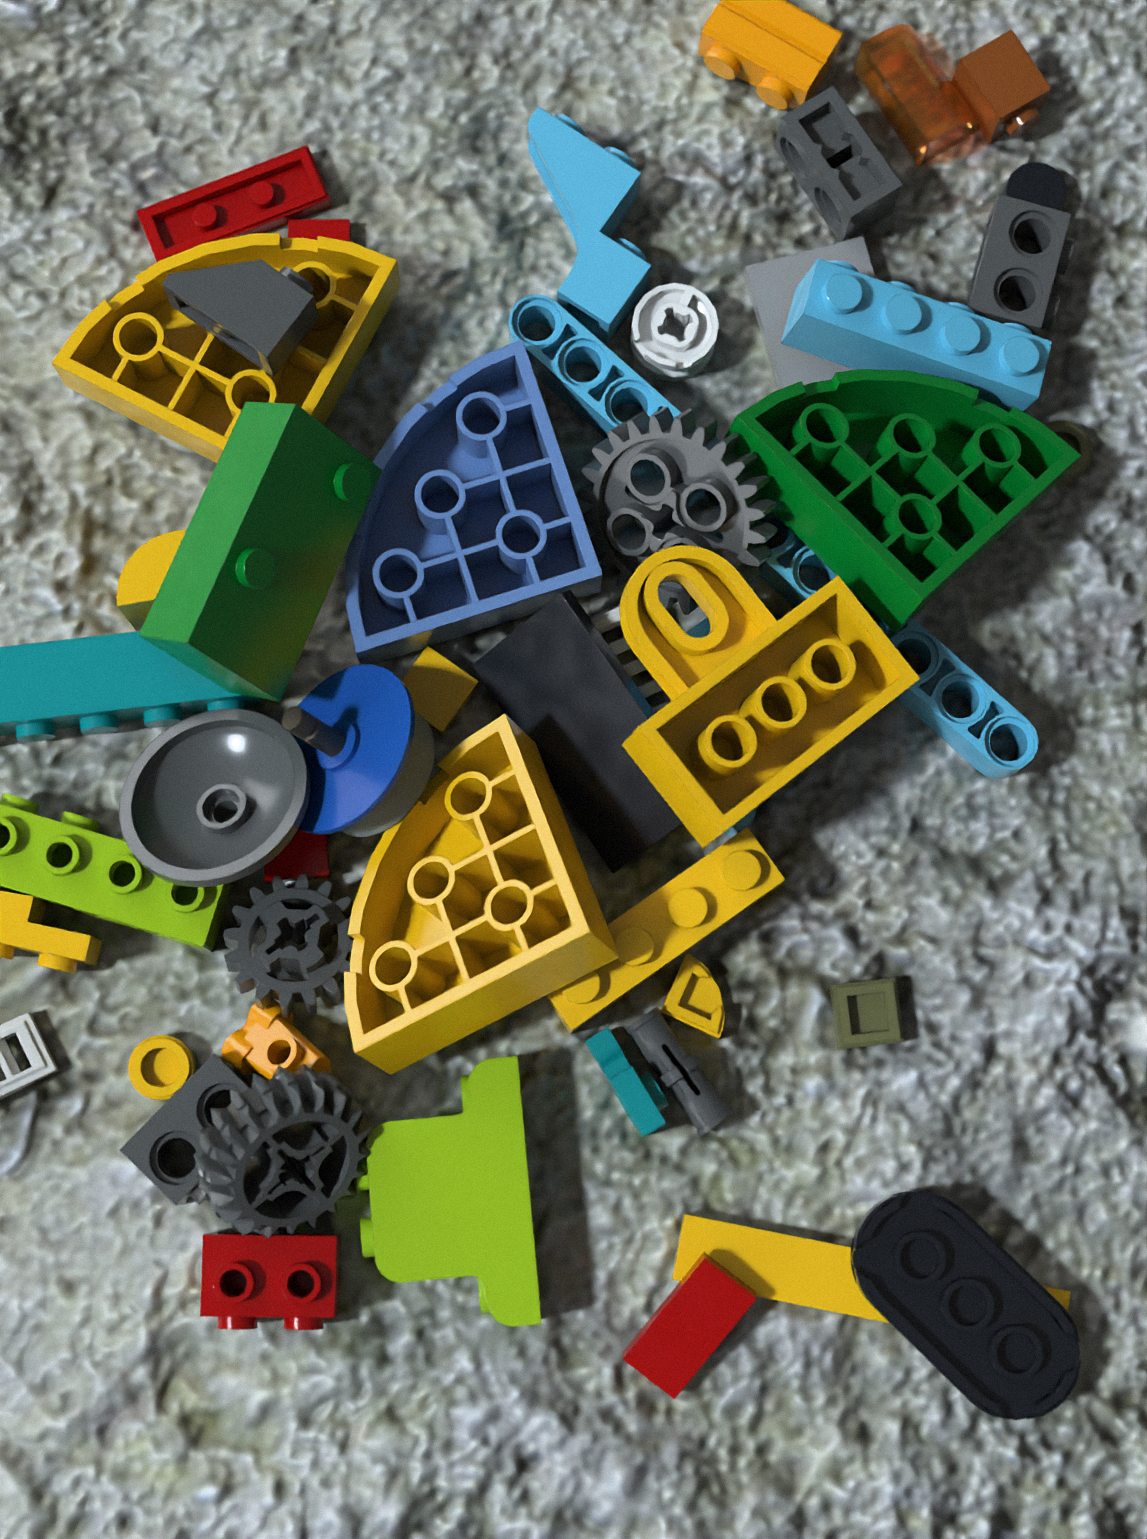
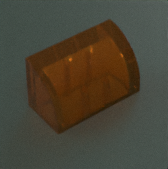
M902 24L891 27L861 43L854 72L919 167L980 131L979 122L912 25Z

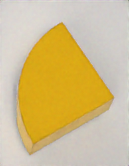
M686 953L660 1013L713 1038L720 1039L725 1020L724 1004L720 989L708 968L698 959Z

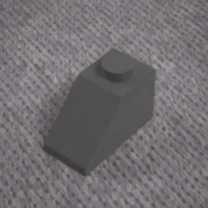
M261 259L170 273L162 283L173 308L272 377H275L319 319L315 299L312 295L314 289L309 282L286 266H283L278 272Z

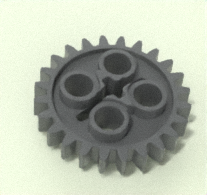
M663 407L650 417L644 411L628 420L627 424L623 422L607 433L608 438L594 446L591 450L596 459L583 467L581 471L591 483L579 490L577 497L592 504V508L582 515L585 524L596 526L597 533L590 538L593 547L603 546L607 552L599 563L600 568L606 569L616 565L621 570L616 582V586L619 589L627 584L632 574L645 559L662 549L673 546H696L720 555L734 566L748 585L761 574L758 567L771 557L772 551L763 543L777 533L778 528L762 520V518L777 507V503L770 499L759 498L758 491L770 481L769 476H751L748 468L756 460V453L752 452L738 457L734 449L738 443L739 435L735 432L722 441L716 437L717 419L714 417L699 428H696L694 411L691 409H687L675 417V419L669 407ZM652 461L660 466L664 472L665 479L657 474ZM707 490L716 496L721 509L712 504L708 498ZM634 516L641 521L645 532L638 527ZM664 582L658 586V597L666 610L677 601L684 615H689L699 607L682 585L676 582Z

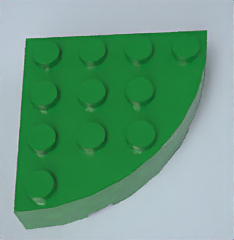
M856 369L837 372L831 380L812 382L806 385L800 381L770 393L736 415L723 438L724 440L735 432L739 435L738 443L734 449L738 457L752 452L756 453L757 458L748 468L751 476L763 475L769 476L770 479L758 491L759 498L775 501L777 507L772 512L837 576L839 575L843 582L894 633H897L1051 492L1081 456L1080 453L1042 422L1014 406L1007 412L993 403L977 398L979 390L955 380L908 370Z

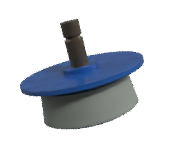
M363 664L338 671L319 683L298 706L290 707L283 715L282 727L290 732L305 755L310 771V799L304 819L298 828L299 830L318 835L342 831L354 837L373 836L398 823L412 809L423 793L434 762L435 744L433 733L426 719L414 711L411 694L404 682L388 669L377 665Z

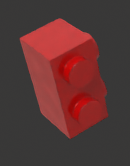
M211 1232L203 1234L200 1317H218V1329H257L258 1317H284V1329L287 1330L324 1329V1318H335L340 1313L342 1234L293 1233V1235H285L284 1233H273L268 1239L265 1235L256 1233L242 1235V1233Z

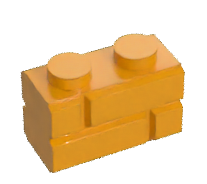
M721 0L701 31L698 54L704 57L705 65L719 77L732 80L737 76L755 86L758 96L771 107L785 110L789 106L795 109L811 99L816 93L818 86L822 83L838 56L844 33L786 0Z

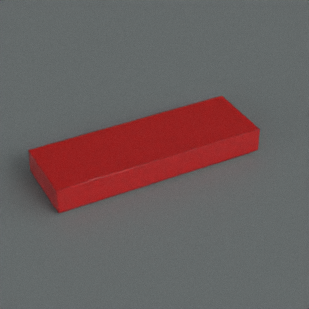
M308 145L147 206L136 212L155 259L158 262L203 243L252 233H266L287 225L288 219L305 218L332 207L311 151Z

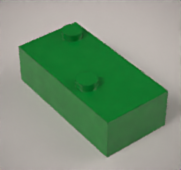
M245 402L138 636L230 693L280 702L382 469L297 404Z

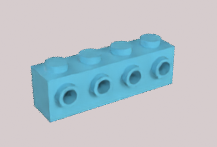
M817 258L795 289L781 344L855 370H908L955 380L978 389L977 398L993 403L1007 412L1013 406L1024 412L1039 398L1052 341L1033 335L1028 328L1020 324L999 323L977 315L970 307L956 302L943 303L918 294L908 284L896 281L884 282L859 273L849 263L837 260L826 261Z

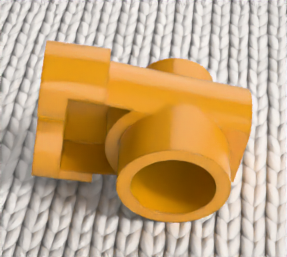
M275 999L263 1010L258 1008L255 1002L249 1010L245 1025L226 1039L221 1050L223 1059L244 1075L257 1072L271 1080L278 1065L289 1070L293 1075L303 1064L315 1070L317 1074L324 1070L329 1074L331 1072V1063L327 1055L313 1045L292 1024L294 1019L292 1012L289 1017L282 1016L280 1003Z

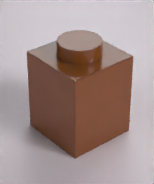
M1012 29L962 57L950 83V87L988 144L1007 133L1011 138H1016L1034 127L1042 118L1040 112L1052 89Z

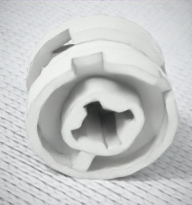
M679 283L657 286L646 293L635 307L630 335L632 354L641 369L656 379L669 382L687 380L701 372L712 358L719 322L715 307L705 294L690 285Z

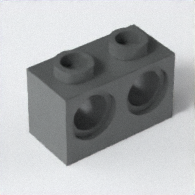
M833 85L781 117L774 149L839 242L852 239L892 214L903 185Z
M999 194L987 218L964 305L970 307L975 314L996 322L1016 323L1025 326L1036 336L1040 329L1049 332L1060 301V295L1051 293L1055 274H1065L1075 244L1074 238L1066 236L1071 214ZM1026 237L1033 240L1038 245L1040 253L1029 254L1022 251L1016 245L1014 238ZM1012 293L1017 295L1024 302L1026 310L1013 311L1002 304L999 294Z
M213 1054L125 1143L120 1151L175 1206L184 1205L191 1198L198 1204H201L206 1198L198 1186L199 1181L196 1177L199 1173L198 1170L194 1167L184 1177L175 1176L166 1166V1150L171 1143L181 1138L189 1141L196 1152L201 1149L198 1131L215 1126L212 1122L211 1107L216 1097L230 1091V1089L243 1093L250 1089L252 1085L221 1055Z

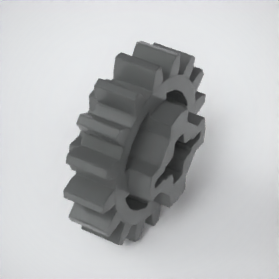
M300 874L295 888L287 889L280 876L273 877L272 886L274 892L265 895L261 890L253 887L249 890L253 906L247 909L235 905L231 910L233 920L240 928L224 929L225 945L234 949L224 955L228 972H240L235 978L237 990L241 994L257 988L255 1001L257 1007L261 1010L265 1009L273 999L280 1001L282 1016L289 1017L296 1002H303L310 1015L316 1014V998L325 995L328 1000L335 1004L341 1000L337 983L339 981L344 982V972H350V957L354 938L348 935L350 923L348 918L352 911V900L347 896L332 902L334 895L333 886L328 881L324 882L317 891L309 890L308 878L305 874ZM260 926H262L265 930L266 938L263 943L256 947L257 954L252 957V943L255 934ZM337 934V951L331 963L328 964L323 950L332 943V936ZM290 939L297 945L306 942V948L298 951L292 945L284 948L283 943ZM283 979L298 980V981H300V982H286V981H281V980H283Z

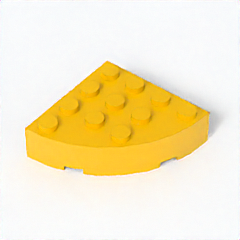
M252 233L203 243L156 262L135 276L137 281L118 292L109 302L104 299L78 324L51 363L66 387L218 463L245 402L297 404L321 424L325 425L401 288L398 261L353 242L318 236V240L308 238H281L280 233ZM261 259L278 272L283 266H286L309 282L314 289L312 295L315 299L319 319L275 377H272L173 308L162 285L166 277L170 273Z
M506 714L501 715L463 740L437 764L442 770L427 784L416 804L398 823L385 830L368 861L352 906L348 935L354 939L350 957V972H344V999L354 1053L390 1075L619 958L618 951L537 745Z

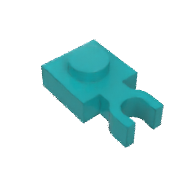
M608 1027L587 1039L585 1044L603 1071L609 1085L640 1137H644L666 1124L659 1111L669 1106L650 1072L638 1077Z

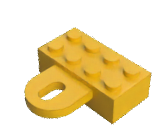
M683 545L662 549L645 559L628 580L621 596L619 616L624 637L634 654L671 699L669 704L639 725L623 742L622 746L702 848L715 840L920 679L839 575L777 621L740 573L726 559L705 548ZM676 582L687 590L709 619L710 632L707 636L695 638L689 636L680 628L659 600L658 586L661 583Z

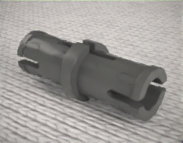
M655 1007L624 1031L632 1038L659 1076L655 1081L661 1091H664L666 1088L670 1091L696 1127L697 1133L702 1136L734 1112L726 1105L698 1066L703 1060L695 1051L690 1054L661 1015L660 1009Z

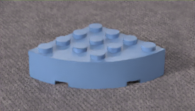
M523 339L482 355L450 375L448 382L437 388L423 403L419 401L400 420L374 459L373 463L382 469V472L349 544L345 570L346 609L360 665H374L424 649L426 646L430 647L536 613L559 593L571 590L576 599L601 592L603 574Z

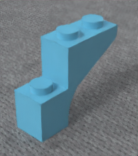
M538 106L528 122V134L530 137L528 154L566 224L577 249V256L573 267L557 291V303L594 336L608 345L649 286L651 265L646 262L644 253L628 240L616 238L613 241L609 238L638 198L641 172L636 170L635 163L619 149L610 146L604 149L585 137L584 130L568 116L559 113L553 116Z

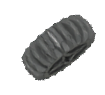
M305 1064L301 1065L293 1075L289 1070L278 1065L272 1079L268 1081L253 1074L252 1087L243 1093L230 1089L231 1104L227 1108H211L212 1122L215 1126L198 1131L202 1148L193 1154L196 1161L195 1167L199 1172L196 1177L199 1181V1189L206 1200L209 1201L208 1203L218 1218H222L226 1224L230 1223L242 1235L254 1231L256 1234L265 1235L267 1239L277 1229L285 1235H293L297 1225L303 1222L315 1229L317 1216L326 1210L338 1214L336 1201L342 1195H356L353 1178L367 1174L362 1164L358 1161L371 1153L366 1147V1143L372 1126L369 1123L368 1115L359 1105L360 1100L350 1087H345L342 1082L340 1083L335 1076L330 1075L326 1070L317 1074L315 1070L308 1068Z

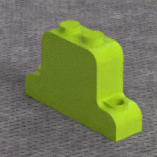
M518 1056L489 1058L478 1063L470 1075H460L463 1113L450 1116L388 1121L378 1125L370 1133L366 1147L371 1153L358 1161L362 1164L367 1174L356 1178L358 1191L369 1190L371 1217L360 1218L363 1258L375 1257L376 1266L380 1273L387 1279L398 1283L475 1276L478 1278L481 1314L491 1313L499 1323L510 1327L542 1324Z

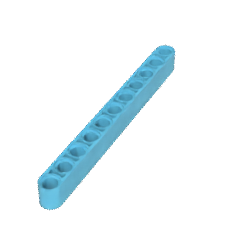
M538 294L526 296L519 300L510 311L509 344L523 339L535 377L605 439L608 438L607 433L623 423L616 419L612 413V410L619 404H635L643 412L645 411L649 417L663 407H669L674 419L681 414L675 406L553 299ZM538 322L549 326L553 333L545 340L532 341L524 337L521 330L530 323ZM582 362L595 367L599 374L591 381L577 382L570 378L566 371L573 364ZM652 461L657 474L665 479L664 472L660 466ZM771 511L762 520L778 528L777 530L781 533L784 543L777 548L770 549L772 551L771 557L758 567L761 572L759 576L795 608L817 592L803 585L799 578V570L808 566L818 567L828 575L829 581L837 575ZM850 589L862 606L872 613L877 625L897 650H912L922 659L923 673L918 675L920 679L896 697L904 706L977 771L988 778L1000 780L1011 777L1033 760L1038 750L1039 739L1036 729L1025 716L914 618L907 622L897 633H894ZM952 690L963 694L970 704L969 717L956 718L948 714L943 708L941 701L942 693ZM1000 732L1012 737L1018 749L1017 758L1014 761L1001 760L992 752L990 746V736L992 733Z

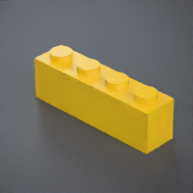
M747 826L607 925L619 958L544 997L571 1034L777 889L786 879Z

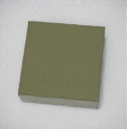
M896 978L829 986L837 1050L904 1042Z

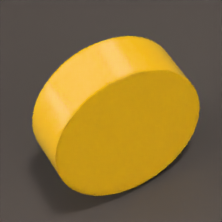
M156 1035L143 1040L133 1050L128 1064L129 1078L134 1088L143 1096L160 1101L169 1100L196 1072V1060L188 1045L178 1038L168 1035Z

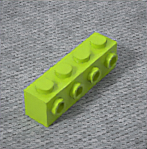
M2 793L0 799V889L34 896L50 904L212 952L235 881L210 887H188L165 881L148 871L129 849L124 837H122V840L99 834L100 822L66 811L63 812L59 822L37 815L39 804L18 796Z

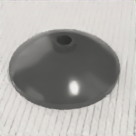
M219 709L191 716L171 726L156 737L143 750L131 767L124 782L119 803V820L123 837L138 861L148 871L165 881L188 887H210L239 880L252 874L274 859L291 841L300 827L308 807L311 790L310 771L307 760L291 733L285 730L280 723L261 713L243 709ZM236 813L231 819L223 822L228 815Z

